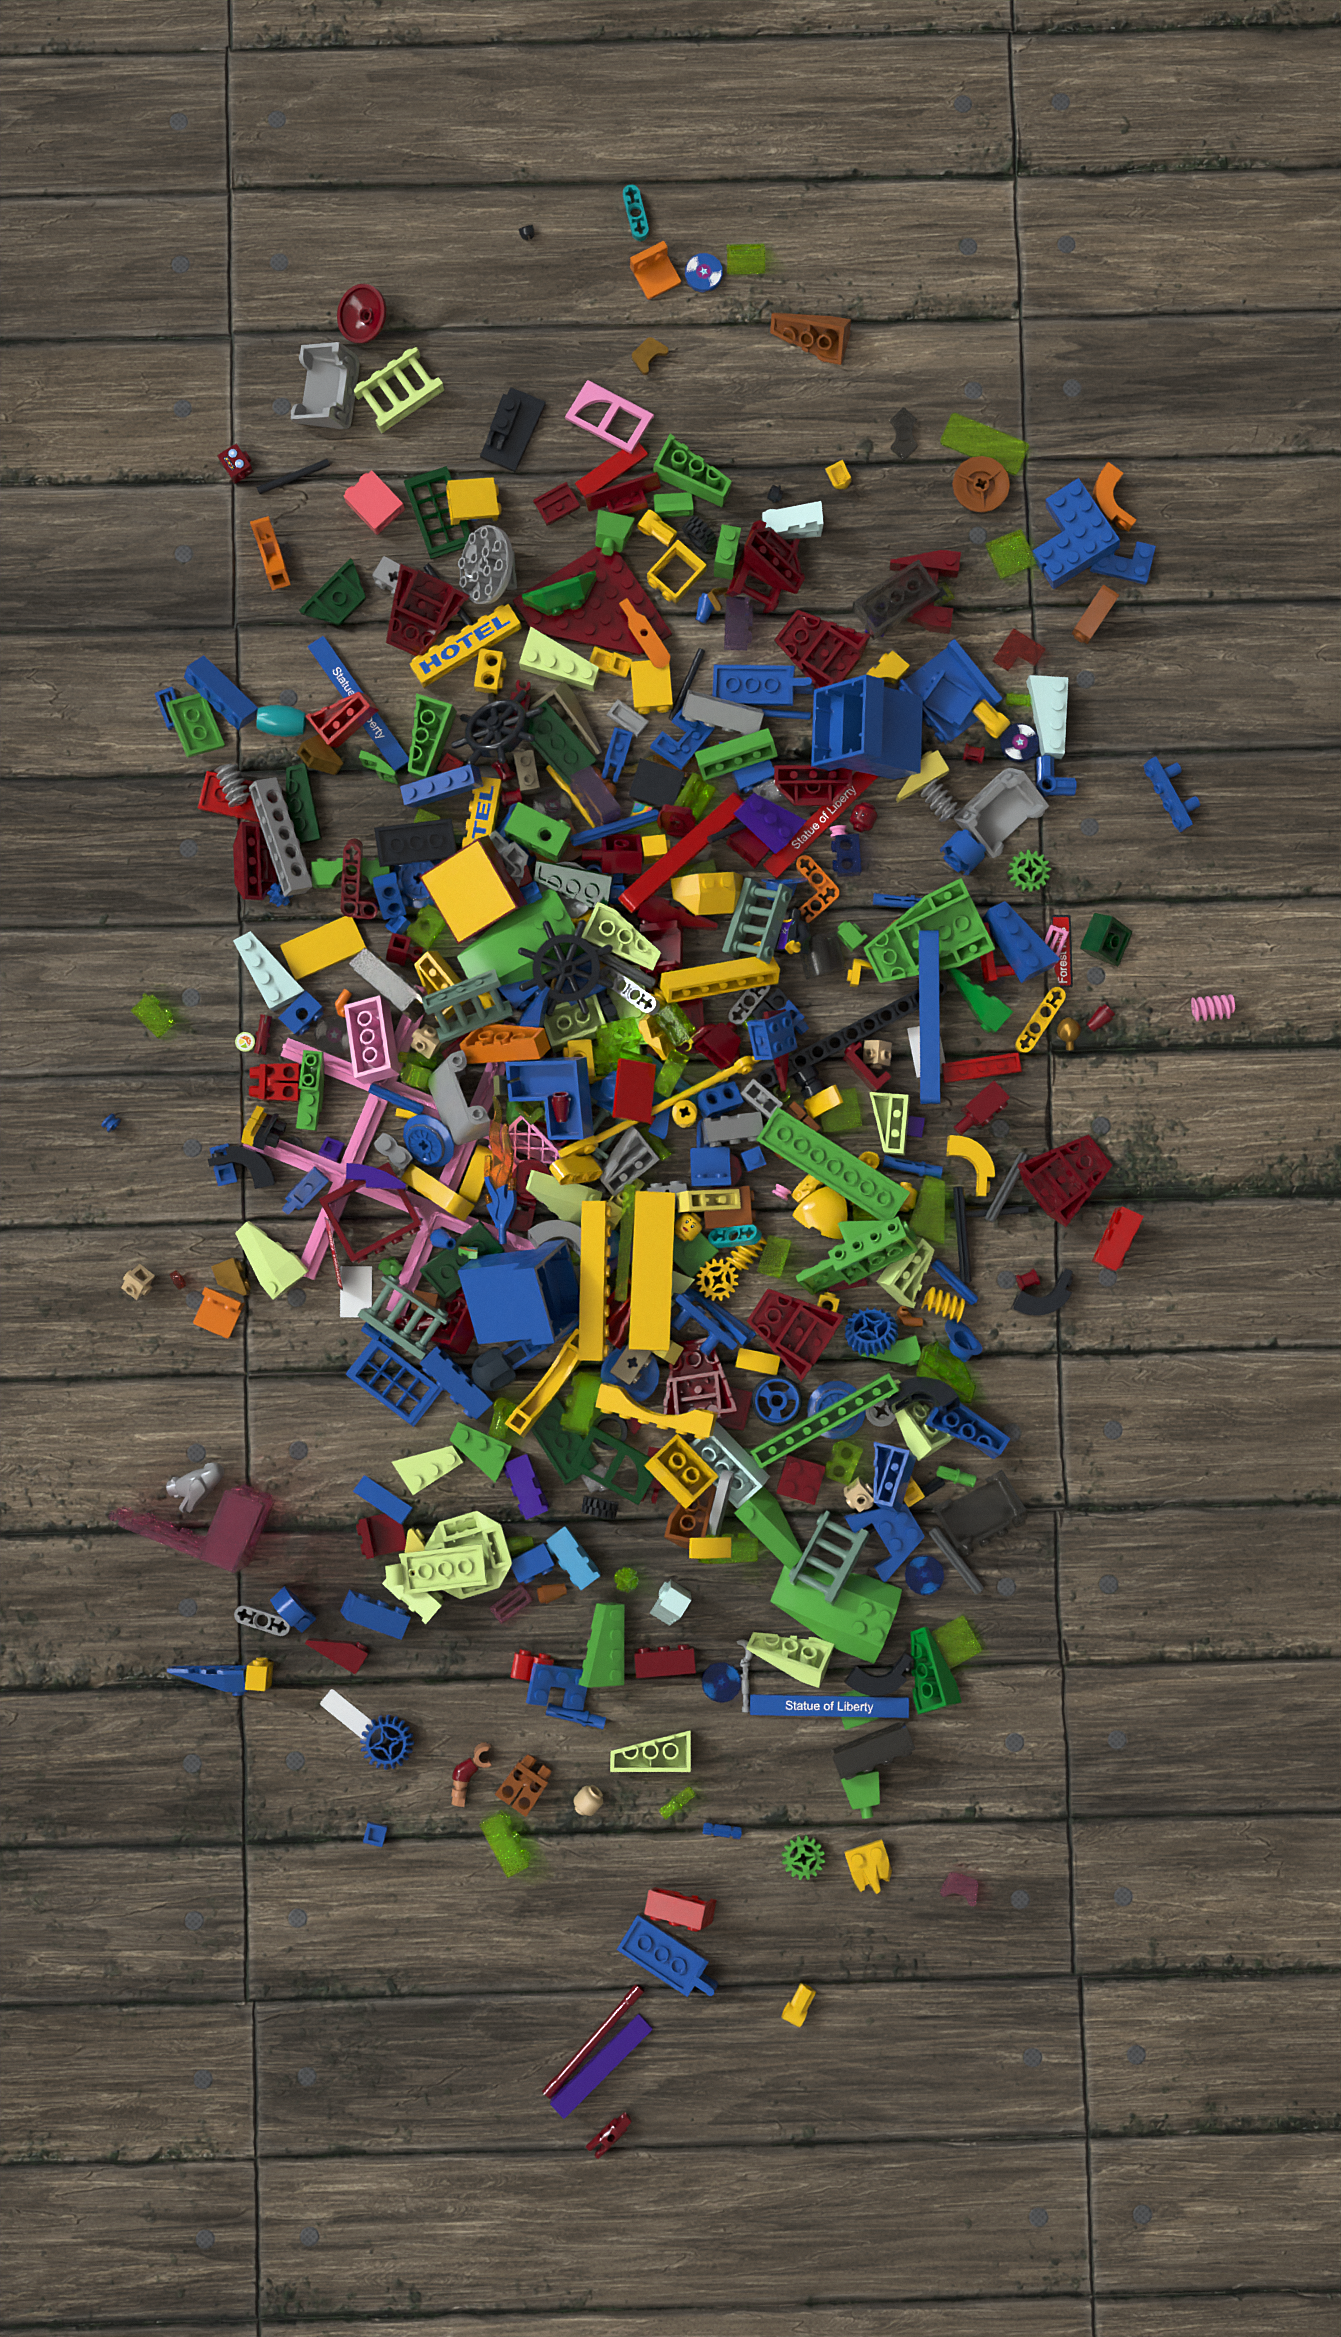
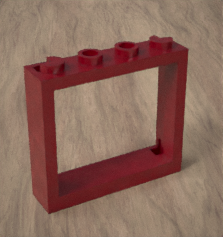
M390 1162L377 1168L398 1178ZM354 1180L319 1199L352 1262L357 1261L359 1264L369 1259L367 1255L373 1252L379 1254L386 1250V1245L390 1243L395 1245L403 1241V1236L408 1233L412 1236L421 1230L420 1227L423 1226V1223L405 1189L396 1190L414 1222L357 1253L353 1251L330 1204L366 1186V1180Z

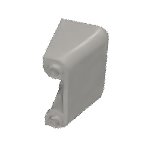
M340 342L301 345L299 361L307 369L303 404H294L291 410V420L304 425L348 429L352 422L355 401L354 389L357 386L360 363L357 355Z
M1007 768L970 800L954 816V820L963 830H968L977 843L985 846V853L988 857L994 858L1003 852L1004 844L1002 841L1028 817H1041L1049 805L1024 771Z
M463 1050L450 1054L428 1079V1086L441 1121L451 1133L454 1145H462L489 1136L490 1119L486 1110L478 1105L468 1108L460 1088L459 1080L462 1075L466 1074L465 1067L467 1064Z

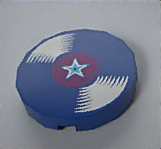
M699 253L687 262L685 278L693 290L698 292L712 291L716 289L722 280V265L715 256L708 253Z

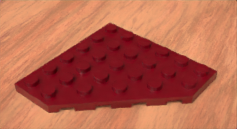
M599 547L593 548L524 592H531L595 570L597 580L585 604H582L580 608L575 610L570 608L564 610L560 615L548 616L525 605L522 600V594L513 599L514 605L530 628L532 627L540 633L556 639L571 640L580 644L599 646L613 651H623L641 656L645 651L629 629L628 617L619 605L626 598L637 613L646 617L662 642L672 636L671 631L619 552L613 551L612 555H605L602 553V548ZM642 631L640 634L646 636L648 633L647 631Z

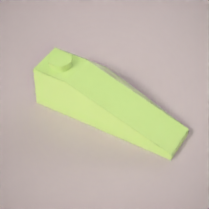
M531 1170L526 1190L535 1198L549 1207L548 1209L559 1216L560 1220L573 1223L579 1227L581 1226L582 1201H600L603 1193L579 1184L560 1185L555 1177Z
M897 1379L894 1382L899 1389L898 1392H900L899 1383L901 1382ZM917 1401L895 1413L907 1446L917 1457V1460L920 1461L939 1450L955 1437L925 1425L930 1408L926 1405L922 1406Z
M753 1632L746 1646L747 1650L795 1679L818 1688L825 1676L834 1648L833 1643L815 1637L797 1639V1636L790 1635V1638L779 1637L777 1634Z

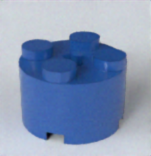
M966 829L956 831L940 848V852L944 851L945 853L943 858L947 864L958 873L961 870L964 871L963 875H969L985 858L984 853L986 852L985 846L977 843L972 838V834Z

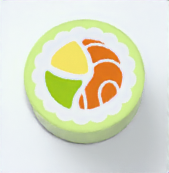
M242 1032L236 1037L235 1044L240 1051L250 1052L254 1049L256 1040L250 1033Z

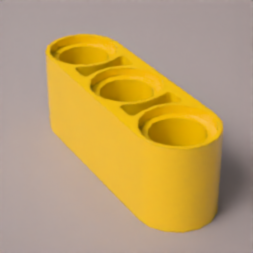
M480 1144L477 1145L458 1194L477 1204L484 1188V1177H487V1174L490 1172L496 1156L490 1148Z
M591 1155L558 1159L549 1167V1170L560 1185L592 1182L597 1180L603 1173Z

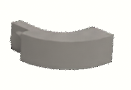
M550 1220L537 1224L528 1230L527 1238L535 1249H538L544 1242L566 1239L568 1246L581 1258V1228L567 1221Z

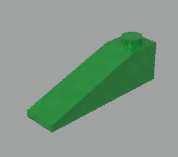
M955 967L946 969L973 1015L981 1024L980 1028L988 1034L990 1032L994 1034L1013 1011L995 996L988 997L984 988L980 985L974 984L973 986L970 984L972 982L971 979Z
M928 1627L912 1631L911 1656L914 1658L912 1676H915V1688H912L918 1715L962 1703L957 1683Z

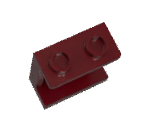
M677 920L640 925L642 935L661 952L653 971L640 965V969L645 974L656 976L660 973L683 969L684 928Z
M861 1042L857 1045L852 1043L844 1051L845 1056L843 1060L871 1092H876L889 1081L891 1076L886 1071L877 1079L855 1054L863 1044Z

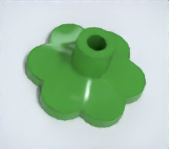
M391 1256L388 1259H382L378 1269L382 1270L385 1275L392 1274L397 1276L403 1270V1266L399 1264L395 1257Z

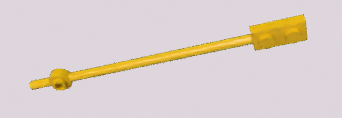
M745 1056L734 1063V1066L653 1106L651 1116L735 1073L748 1074L753 1070L754 1064L761 1060H755L754 1056ZM625 1120L596 1136L593 1135L581 1139L559 1150L560 1159L590 1154L595 1151L599 1142L639 1122Z

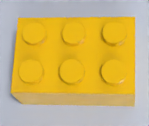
M678 1434L644 1465L685 1509L719 1477Z

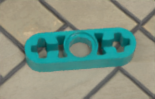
M627 185L623 189V201L631 233L635 240L644 241L649 235V227L640 191L635 185ZM629 192H632L634 195L635 203L631 204V198L628 196ZM633 209H639L641 215L633 217L630 212ZM637 223H640L643 234H639L637 231Z
M754 1225L715 1228L710 1232L708 1240L716 1248L754 1245L760 1241L762 1233ZM738 1232V1237L732 1241V1235Z

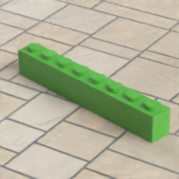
M888 1372L756 1446L750 1452L761 1469L898 1392L899 1389Z

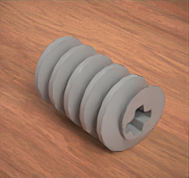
M231 763L219 766L214 771L218 773L217 779L221 780L220 786L224 787L222 789L223 793L227 794L225 796L226 800L230 801L228 806L236 807L247 801L246 798L250 796V792H243L248 788L247 785L241 786L245 779L238 778L242 774L241 771H235L239 765Z
M936 778L923 788L920 796L922 798L928 796L925 802L927 804L932 802L930 809L937 808L935 815H941L939 820L943 822L953 817L961 808L955 809L957 802L950 803L953 796L945 797L948 790L941 791L943 784L936 785L938 778Z

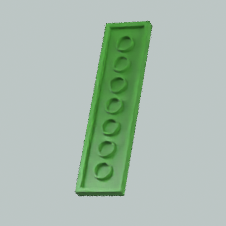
M778 1107L756 1139L879 1220H892L910 1194L908 1190Z

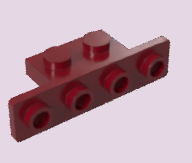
M655 472L584 496L587 509L590 512L607 506L610 513L625 515L647 508L648 504L644 494L661 488L659 476Z

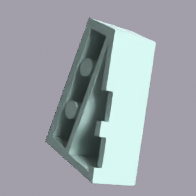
M819 501L777 510L769 509L762 513V521L767 523L766 527H771L784 540L820 537L823 528L822 503Z

